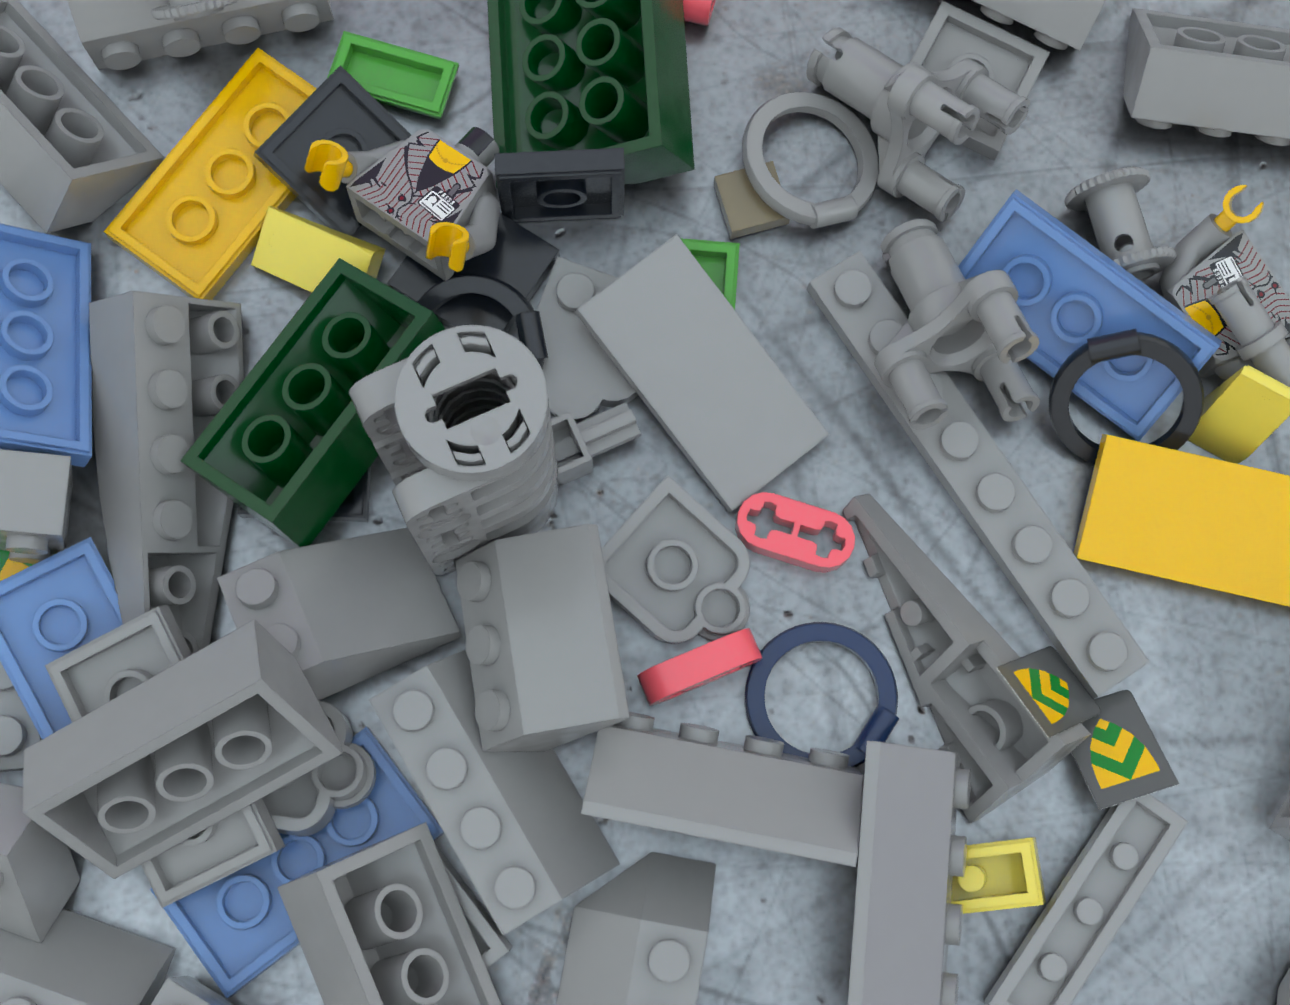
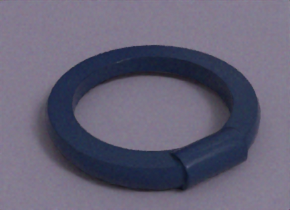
M811 622L783 631L769 641L760 651L763 659L752 664L747 677L745 707L754 735L783 742V753L809 758V753L788 744L773 728L765 707L766 682L775 664L792 649L814 642L836 644L850 650L864 662L876 686L877 707L853 746L840 752L849 755L848 766L857 767L865 762L867 741L886 742L899 721V718L896 716L898 708L897 684L889 662L870 639L844 625L829 622Z

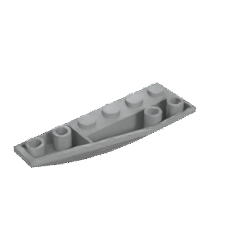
M132 290L89 303L93 433L99 496L108 556L115 590L118 594L122 623L125 624L157 606L168 604L191 653L194 654L210 645L219 591L217 578L222 573L234 501L188 468L180 460L244 380L241 303Z

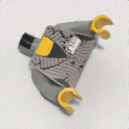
M472 127L455 146L430 129H420L406 140H400L369 151L347 152L340 144L330 140H317L311 144L304 170L308 173L322 172L319 183L327 191L333 192L337 190L341 182L348 184L346 188L357 221L443 280L447 281L450 279L455 271H462L465 260L489 252L496 244L501 206L497 200L493 174L487 166L494 160V153H499L500 150L495 140L483 129Z
M1247 185L1235 186L1229 190L1223 200V211L1218 216L1213 213L1209 214L1176 244L1174 249L1177 255L1173 264L1164 269L1159 280L1163 298L1222 341L1220 347L1199 370L1201 378L1217 374L1218 377L1226 381L1245 365L1256 369L1250 359L1242 360L1236 351L1240 343L1214 304L1212 305L1208 300L1219 289L1242 276L1247 278L1249 286L1273 322L1281 321L1289 332L1284 338L1290 346L1289 296L1244 230L1242 229L1234 235L1231 231V228L1237 223L1254 221L1263 211L1264 202H1261L1248 216L1241 217L1234 213L1232 201L1237 194L1243 192L1248 187Z

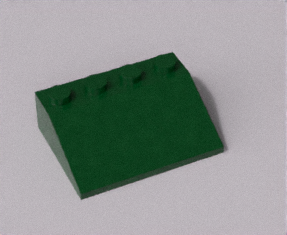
M487 0L493 134L500 150L499 153L624 148L625 184L643 183L695 170L683 0Z

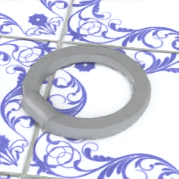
M788 93L765 102L754 112L747 123L742 140V157L746 174L759 197L781 216L797 223L809 225L812 229L855 220L858 212L871 199L877 186L879 174L877 150L865 125L853 112L839 102L815 93ZM796 112L814 114L833 123L847 137L857 158L858 175L852 192L845 197L812 203L799 199L783 189L772 177L764 160L762 144L767 126L778 117Z

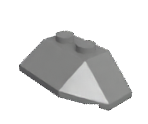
M651 852L574 907L556 1005H696L709 933L716 864Z

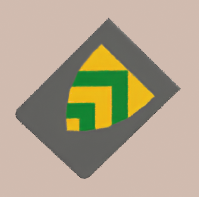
M1052 646L996 667L1048 738L1101 713L1099 706Z
M1122 690L1093 699L1101 709V713L1081 723L1091 735L1071 753L1099 810L1179 785L1133 694L1129 690Z

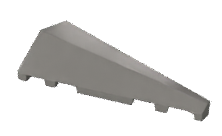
M870 494L854 496L845 506L843 512L846 520H854L869 555L868 558L863 560L869 577L878 578L891 610L885 614V617L921 707H930L944 745L938 750L956 752L960 756V768L971 769L969 809L962 810L969 822L972 823L1048 773L1088 738L1091 733L1080 723L1048 738L996 668L1021 657Z

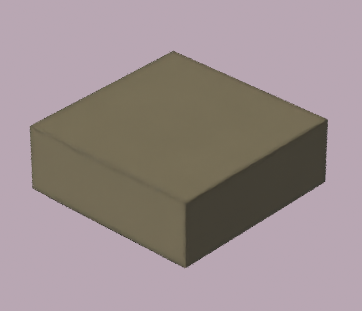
M773 161L766 162L772 177L780 185ZM745 168L714 177L713 185L730 239L789 224V219L775 212L759 197L748 179Z

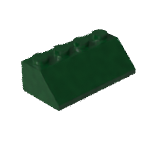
M339 258L180 461L260 522L297 547L311 545L379 455L361 423L349 395V389L362 378L408 358L423 341L440 331L446 330L433 311Z

